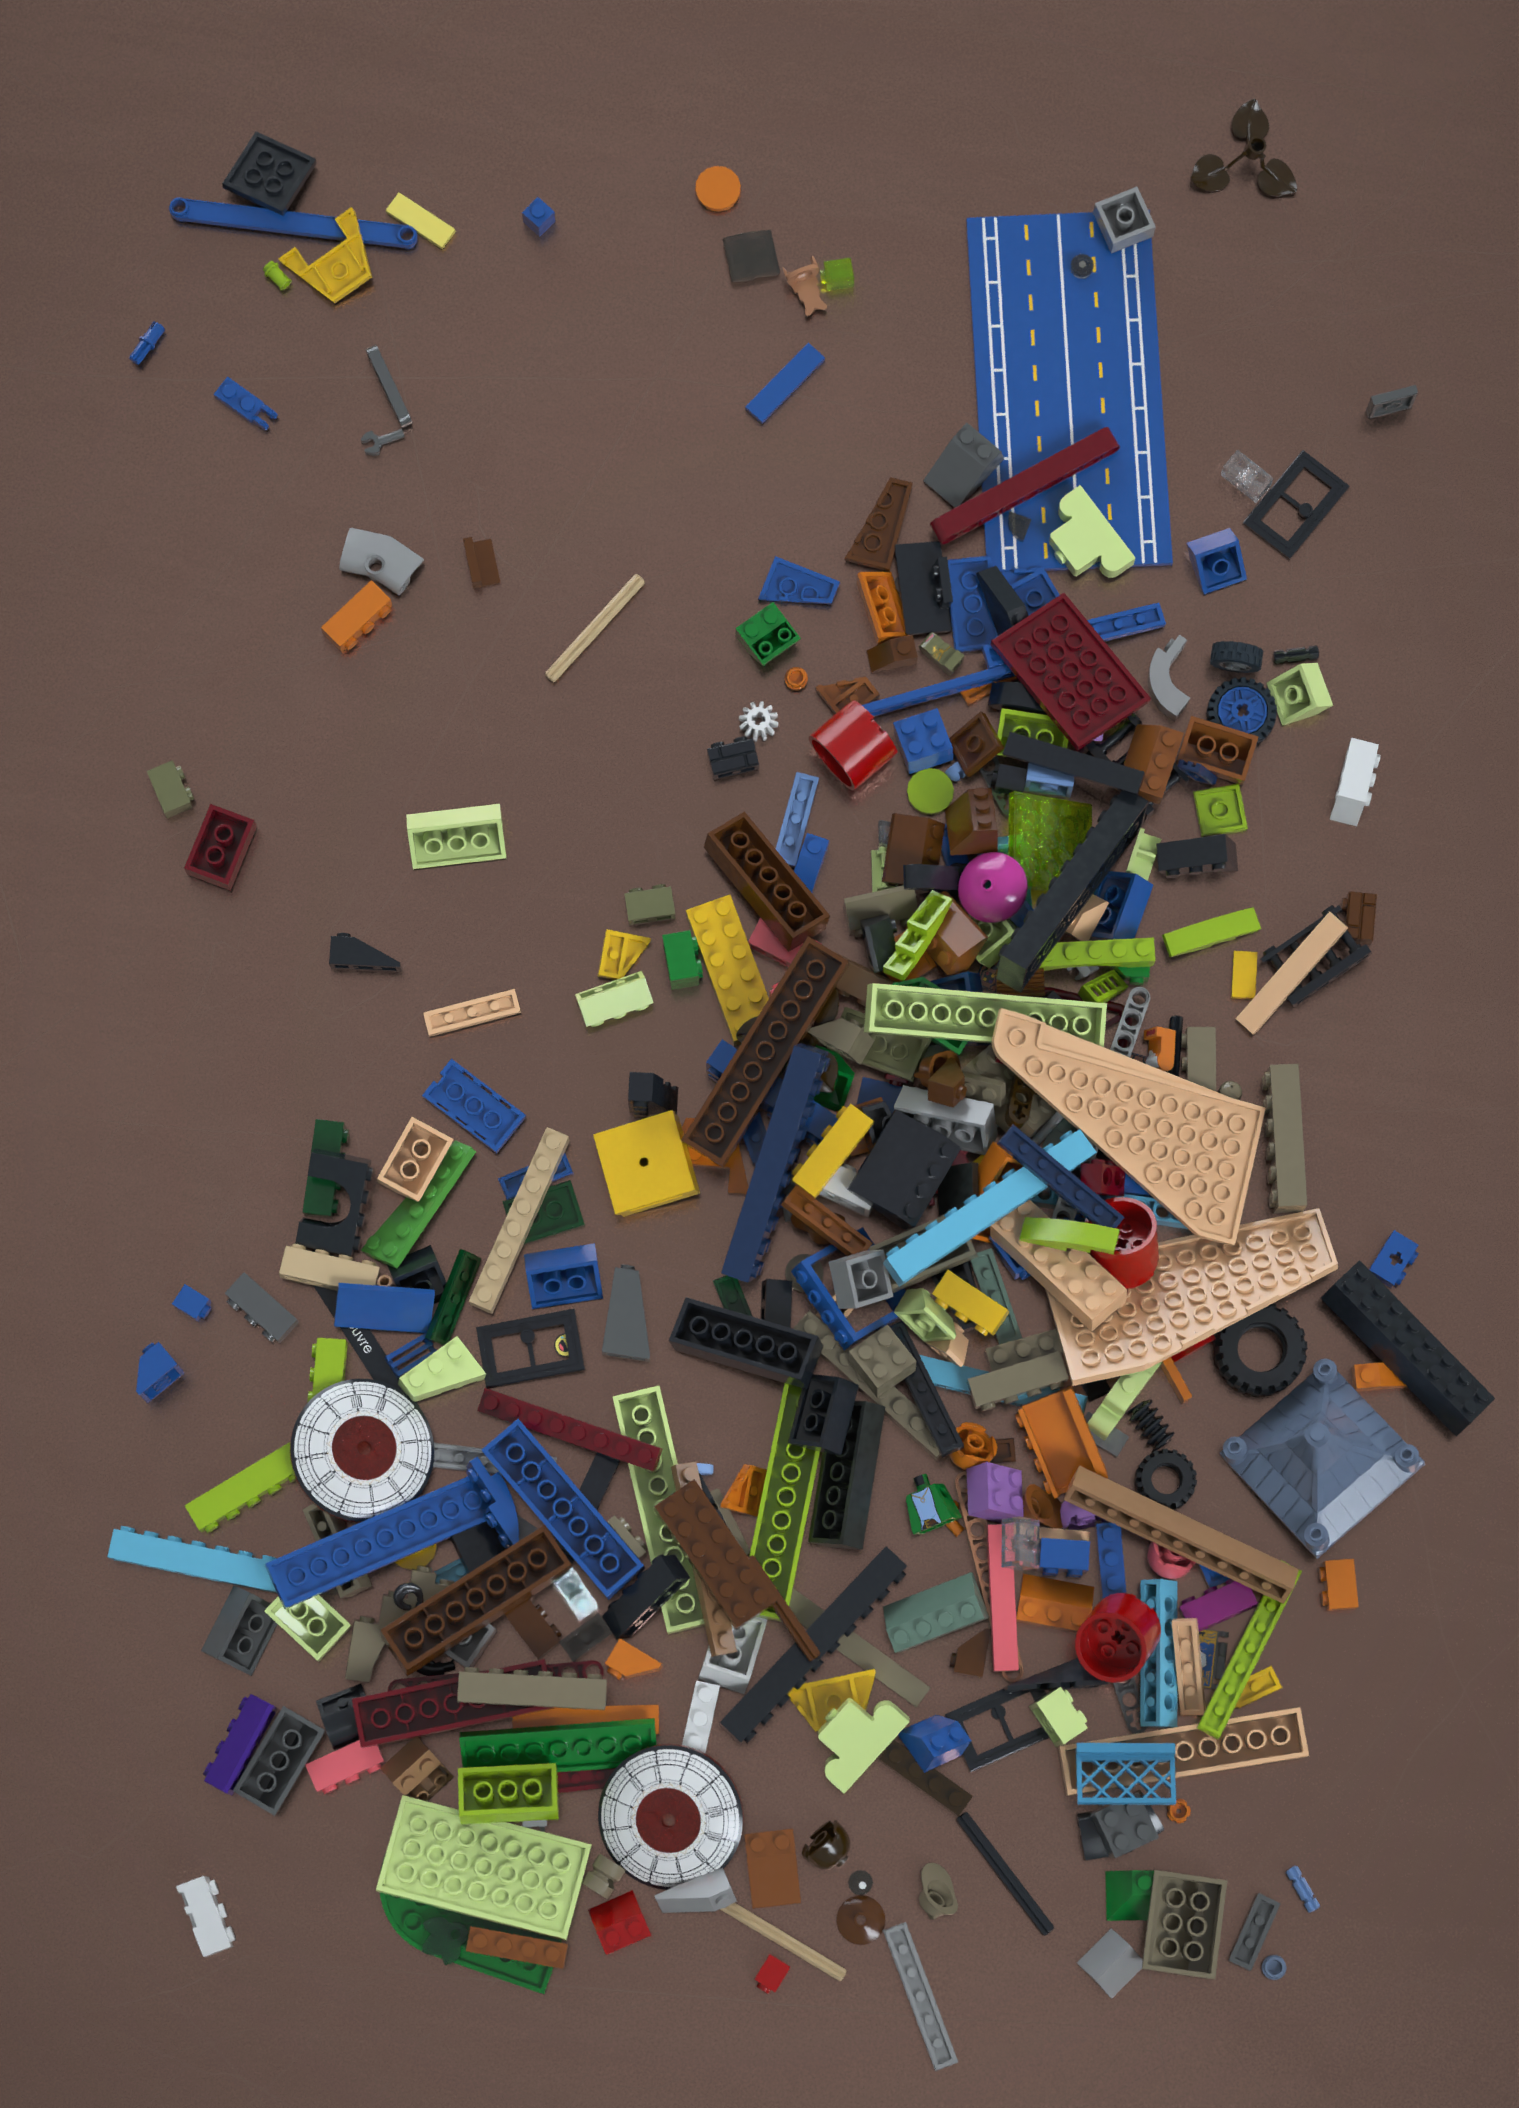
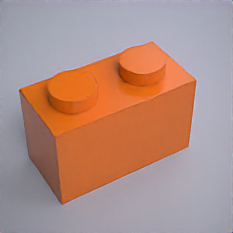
M1354 1559L1324 1561L1322 1567H1319L1320 1582L1324 1581L1325 1591H1321L1322 1605L1326 1606L1327 1611L1358 1608Z

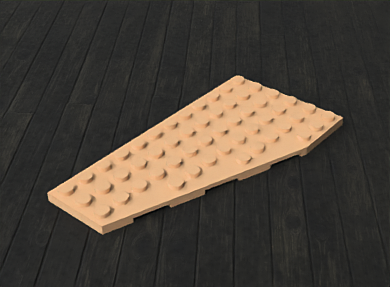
M1320 1208L1241 1224L1239 1225L1234 1246L1197 1237L1196 1235L1158 1242L1159 1261L1152 1278L1138 1287L1127 1289L1126 1302L1092 1332L1050 1292L1046 1290L1072 1385L1075 1386L1145 1371L1338 1269V1262Z

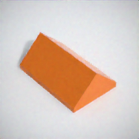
M859 572L857 574V586L876 644L879 645L890 639L909 636L905 634L902 604L892 573Z

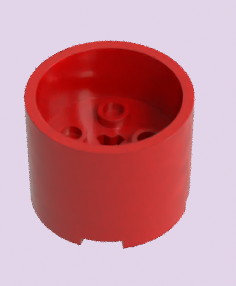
M855 700L846 704L808 737L811 746L826 767L840 782L853 791L898 753L895 744L887 732L882 731L881 727L873 720V715Z
M1128 1197L1110 1198L1105 1201L1125 1217L1116 1227V1229L1120 1230L1114 1255L1091 1250L1088 1254L1126 1289L1135 1288L1150 1280L1158 1265L1159 1251L1156 1217L1152 1210L1139 1200ZM1085 1219V1223L1092 1224L1089 1220Z
M1116 1593L1103 1598L1077 1631L1075 1638L1077 1657L1086 1671L1100 1680L1123 1682L1131 1679L1142 1669L1160 1641L1161 1625L1156 1612L1133 1594Z

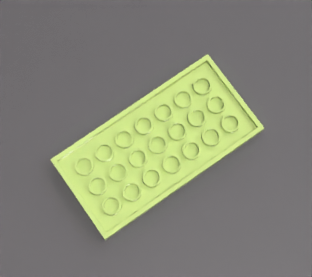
M402 1795L376 1891L566 1941L592 1844L507 1822L461 1824L458 1809Z

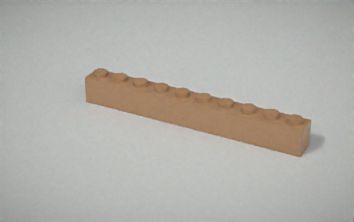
M1079 1466L1070 1481L1064 1500L1283 1604L1294 1588L1299 1569L1084 1467Z

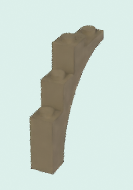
M418 1565L417 1569L411 1570L409 1583H414L421 1588L424 1602L454 1583L453 1580L440 1579L439 1583L435 1582L436 1572H431L432 1567ZM389 1590L388 1594H383L378 1622H374V1618L369 1616H360V1619H354L345 1679L370 1682L375 1661L385 1644L380 1636V1630L409 1612L395 1605L393 1601L394 1591ZM409 1593L407 1597H404V1602L412 1607L410 1610L415 1608L417 1597L413 1593Z

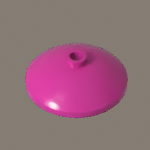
M1000 852L984 853L970 861L964 868L958 885L959 898L963 908L975 919L986 923L1002 922L1015 915L1022 907L1028 890L1027 877L1022 866L1014 858ZM991 881L990 888L986 889L985 883Z

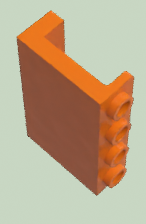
M1072 1385L1018 1407L1019 1413L1015 1415L1020 1428L1025 1427L1028 1436L1024 1438L1029 1450L1034 1449L1037 1458L1034 1459L1038 1472L1043 1471L1046 1477L1043 1484L1048 1495L1052 1493L1055 1499L1060 1494L1067 1492L1070 1481L1079 1466L1108 1478V1472Z

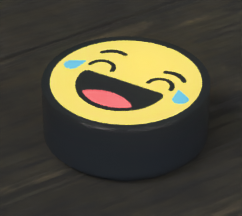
M563 1333L556 1338L554 1348L559 1356L569 1358L566 1335Z

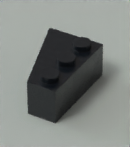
M630 1072L628 1090L629 1112L634 1113L635 1117H648V1114H661L673 1110L677 1115L679 1087L671 1086L670 1082L663 1084L664 1079L654 1073Z

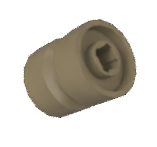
M599 1853L592 1864L594 1870L587 1872L582 1884L608 1899L615 1889L613 1883L619 1882L626 1870Z

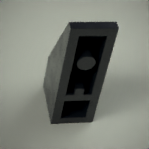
M997 566L976 573L998 636L1029 616L1024 603Z
M337 933V936H331L329 965L332 969L402 972V966L399 961L363 941L351 937V934Z

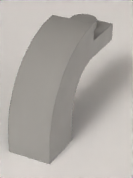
M1181 635L1176 640L1171 639L1164 648L1166 652L1158 647L1148 671V688L1153 702L1165 716L1174 722L1190 700V697L1174 686L1169 675L1171 664L1187 642V639Z

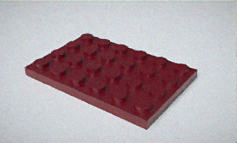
M1062 593L993 639L990 643L1077 751L1148 704L1151 700V697L1065 593Z

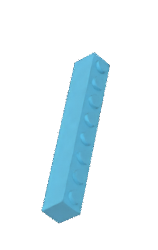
M121 1526L120 1530H113L107 1556L111 1560L277 1594L264 1566L266 1563L277 1559L275 1557L262 1555V1559L252 1557L253 1553L239 1550L238 1554L229 1553L230 1548L215 1545V1549L205 1548L206 1543L192 1540L191 1544L182 1543V1538L168 1536L166 1540L158 1538V1533L144 1531V1535L134 1533V1528Z

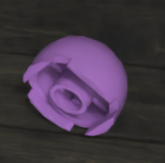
M1065 1500L1061 1505L1060 1516L1063 1529L1068 1527L1069 1530H1083L1094 1527V1522L1101 1519L1102 1523L1107 1521Z

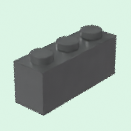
M245 1272L225 1292V1295L229 1298L226 1302L236 1311L239 1308L246 1313L244 1318L252 1326L255 1327L258 1324L264 1329L262 1334L270 1342L276 1340L278 1343H281L299 1323L290 1312Z

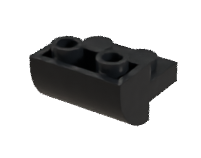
M361 1683L316 1701L323 1725L334 1750L359 1740L352 1699L366 1696Z

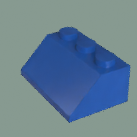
M1110 871L1094 892L1095 896L1106 900L1109 904L1090 940L1135 938L1153 884L1138 874Z
M595 1243L524 1254L532 1309L603 1298Z
M159 1342L156 1344L151 1343L142 1350L143 1355L139 1359L136 1392L147 1403L152 1401L185 1373Z

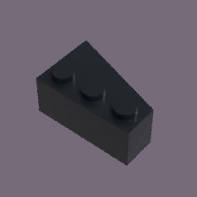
M1226 834L1156 844L1158 870L1164 876L1166 875L1167 878L1180 877L1181 874L1199 875L1211 872L1238 871L1236 843Z

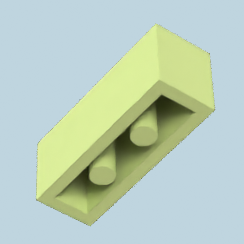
M642 971L575 994L586 1027L590 1025L591 1027L599 1026L610 1018H622L627 1012L644 1010L649 1007V1004L653 1003Z

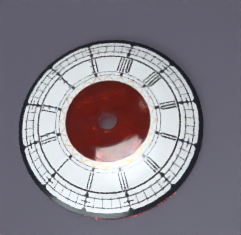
M350 1379L323 1389L305 1405L294 1424L291 1434L290 1461L300 1488L319 1509L345 1521L361 1523L416 1499L425 1488L433 1469L434 1439L424 1413L403 1391L378 1380ZM361 1442L367 1443L370 1446V1453L367 1455L359 1453L357 1449L358 1444Z
M661 1744L635 1752L615 1768L601 1793L598 1823L606 1850L614 1862L626 1870V1874L647 1886L668 1890L695 1877L721 1868L724 1869L734 1856L742 1837L744 1812L741 1797L734 1781L717 1761L707 1754L688 1746ZM663 1815H673L675 1824L672 1826L666 1825L662 1819Z

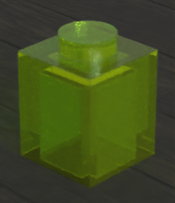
M851 257L823 262V270H820L821 284L826 283L827 291L854 287Z

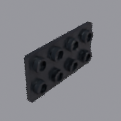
M933 541L895 545L905 634L918 635L930 634L931 632H950L952 627L949 607L953 602L948 560L947 557H942L941 543Z

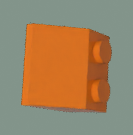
M619 1639L606 1660L605 1666L608 1668V1674L620 1680L621 1677L630 1679L660 1671L662 1663L624 1640Z

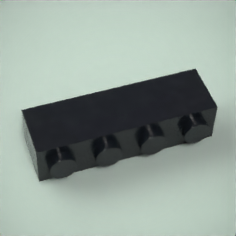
M662 1554L654 1558L652 1565L637 1576L638 1580L633 1585L626 1587L622 1591L623 1595L618 1600L608 1605V1610L602 1615V1618L616 1639L632 1637L690 1579V1576L675 1554L666 1556Z

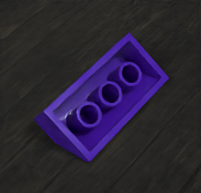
M252 1694L248 1698L244 1697L238 1707V1710L241 1712L237 1720L234 1718L231 1720L226 1730L229 1732L228 1737L225 1741H220L215 1750L217 1757L214 1763L209 1762L203 1773L206 1776L204 1780L206 1783L229 1795H233L235 1786L250 1763L278 1710L277 1707Z

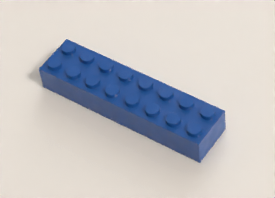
M519 1419L514 1421L481 1450L608 1600L645 1569L642 1562Z

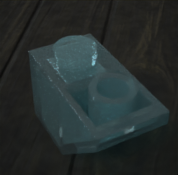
M571 1568L553 1581L579 1621L599 1608L574 1568Z

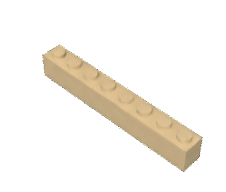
M546 1127L469 1299L470 1305L493 1314L570 1142L569 1136Z

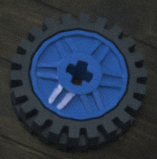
M1241 677L1240 679L1232 678L1230 681L1223 682L1221 686L1215 689L1207 706L1206 717L1207 721L1258 736V744L1264 741L1272 731L1276 721L1277 706L1275 705L1274 696L1270 694L1271 691L1268 688L1265 689L1264 684L1261 682L1257 683L1252 678L1247 680L1246 677ZM1241 709L1246 711L1242 717L1238 715V711L1240 712Z

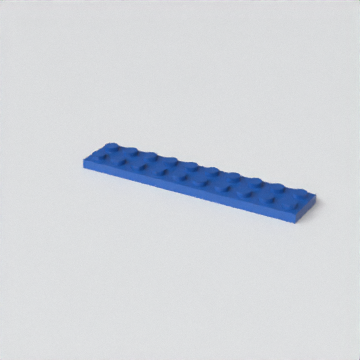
M467 1476L272 1560L264 1566L284 1609H287L486 1522L485 1510L491 1504L483 1500L479 1492L481 1489L476 1482L473 1483Z

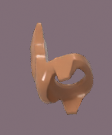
M811 256V265L801 267L792 272H787L784 267L782 268L788 284L791 285L793 292L798 294L800 302L804 304L806 316H810L817 309H827V305L820 298V290L817 286V274L820 268L814 256Z

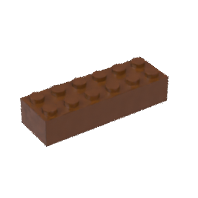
M745 811L707 833L704 849L788 952L804 943L807 937L812 938L826 929L830 918L829 913Z
M695 1479L654 1506L655 1513L735 1630H738L777 1603V1598Z

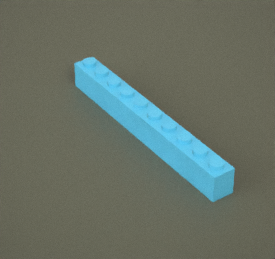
M1080 1129L1074 1133L1071 1130L1059 1138L1061 1142L1055 1146L1053 1143H1050L1043 1148L1070 1172L1096 1154L1095 1149ZM1024 1166L1018 1171H1015L1013 1168L1002 1176L1003 1181L998 1184L993 1181L983 1188L985 1193L979 1197L974 1194L963 1202L965 1206L958 1210L954 1207L944 1215L946 1219L940 1223L937 1220L925 1227L926 1232L919 1236L916 1233L905 1241L907 1245L901 1249L898 1246L886 1253L887 1258L883 1265L900 1287L1048 1188V1186Z

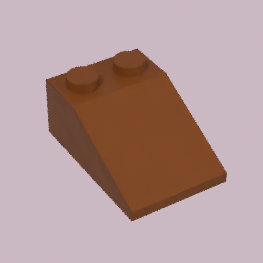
M793 1828L744 1834L752 1909L801 1903Z

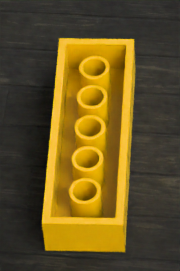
M729 894L687 909L686 917L693 936L697 938L698 950L733 1045L737 1046L741 1044L736 1038L739 1028L749 1019L759 1016L769 997L732 897Z

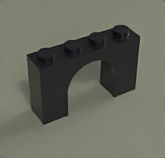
M316 1148L313 1150L308 1176L335 1181L342 1185L350 1197V1211L346 1218L333 1223L302 1218L299 1221L295 1244L352 1256L355 1250H359L361 1236H358L359 1227L363 1228L365 1213H362L363 1204L368 1203L370 1190H366L367 1182L372 1180L374 1167H370V1159Z

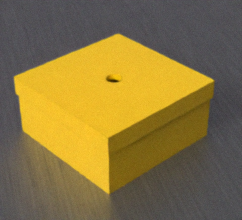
M670 1110L593 1134L616 1215L625 1217L700 1194L688 1147L681 1141L684 1133L679 1116L675 1114V1111Z

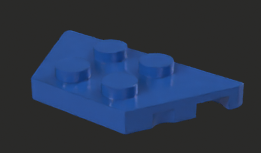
M1043 567L1031 568L1030 570L1018 568L1014 569V571H1000L1024 603L1028 615H1031L1059 596L1058 591Z

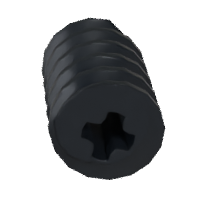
M1150 1399L1142 1401L1125 1414L1133 1413L1129 1421H1138L1135 1429H1144L1141 1438L1149 1437L1146 1445H1155L1152 1450L1153 1452L1169 1443L1175 1432L1166 1433L1169 1424H1160L1164 1417L1163 1415L1155 1417L1158 1408H1149L1153 1402Z

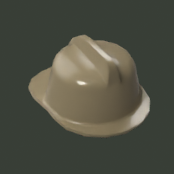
M927 1863L921 1871L923 1888L919 1895V1904L931 1920L944 1914L953 1915L957 1912L958 1903L951 1878L940 1865Z

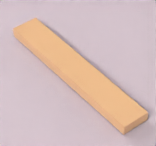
M1329 912L1237 1016L1236 1020L1255 1035L1344 934L1348 927L1334 914Z

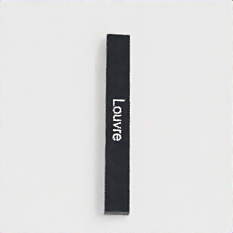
M314 1286L332 1316L335 1317L338 1291ZM340 1327L373 1380L388 1383L403 1391L398 1385L399 1378H396L384 1359L387 1355L371 1330Z

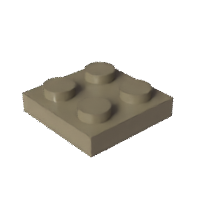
M614 1515L607 1521L640 1561L647 1557L645 1551L647 1549L646 1544L638 1535L634 1538L629 1533L631 1527L623 1517L618 1519Z

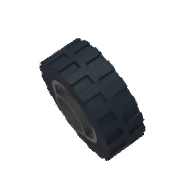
M1216 642L1212 645L1210 664L1221 670L1255 673L1261 670L1264 651L1258 646L1243 642Z

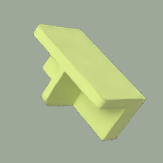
M1140 828L1126 873L1138 874L1148 881L1157 854L1156 844L1160 843L1161 839L1145 834V829Z

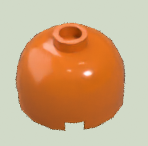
M965 1422L956 1427L964 1448L949 1454L953 1463L966 1471L967 1468L985 1462L990 1463L997 1453L995 1438L993 1436L989 1437L985 1433L986 1429L976 1423Z

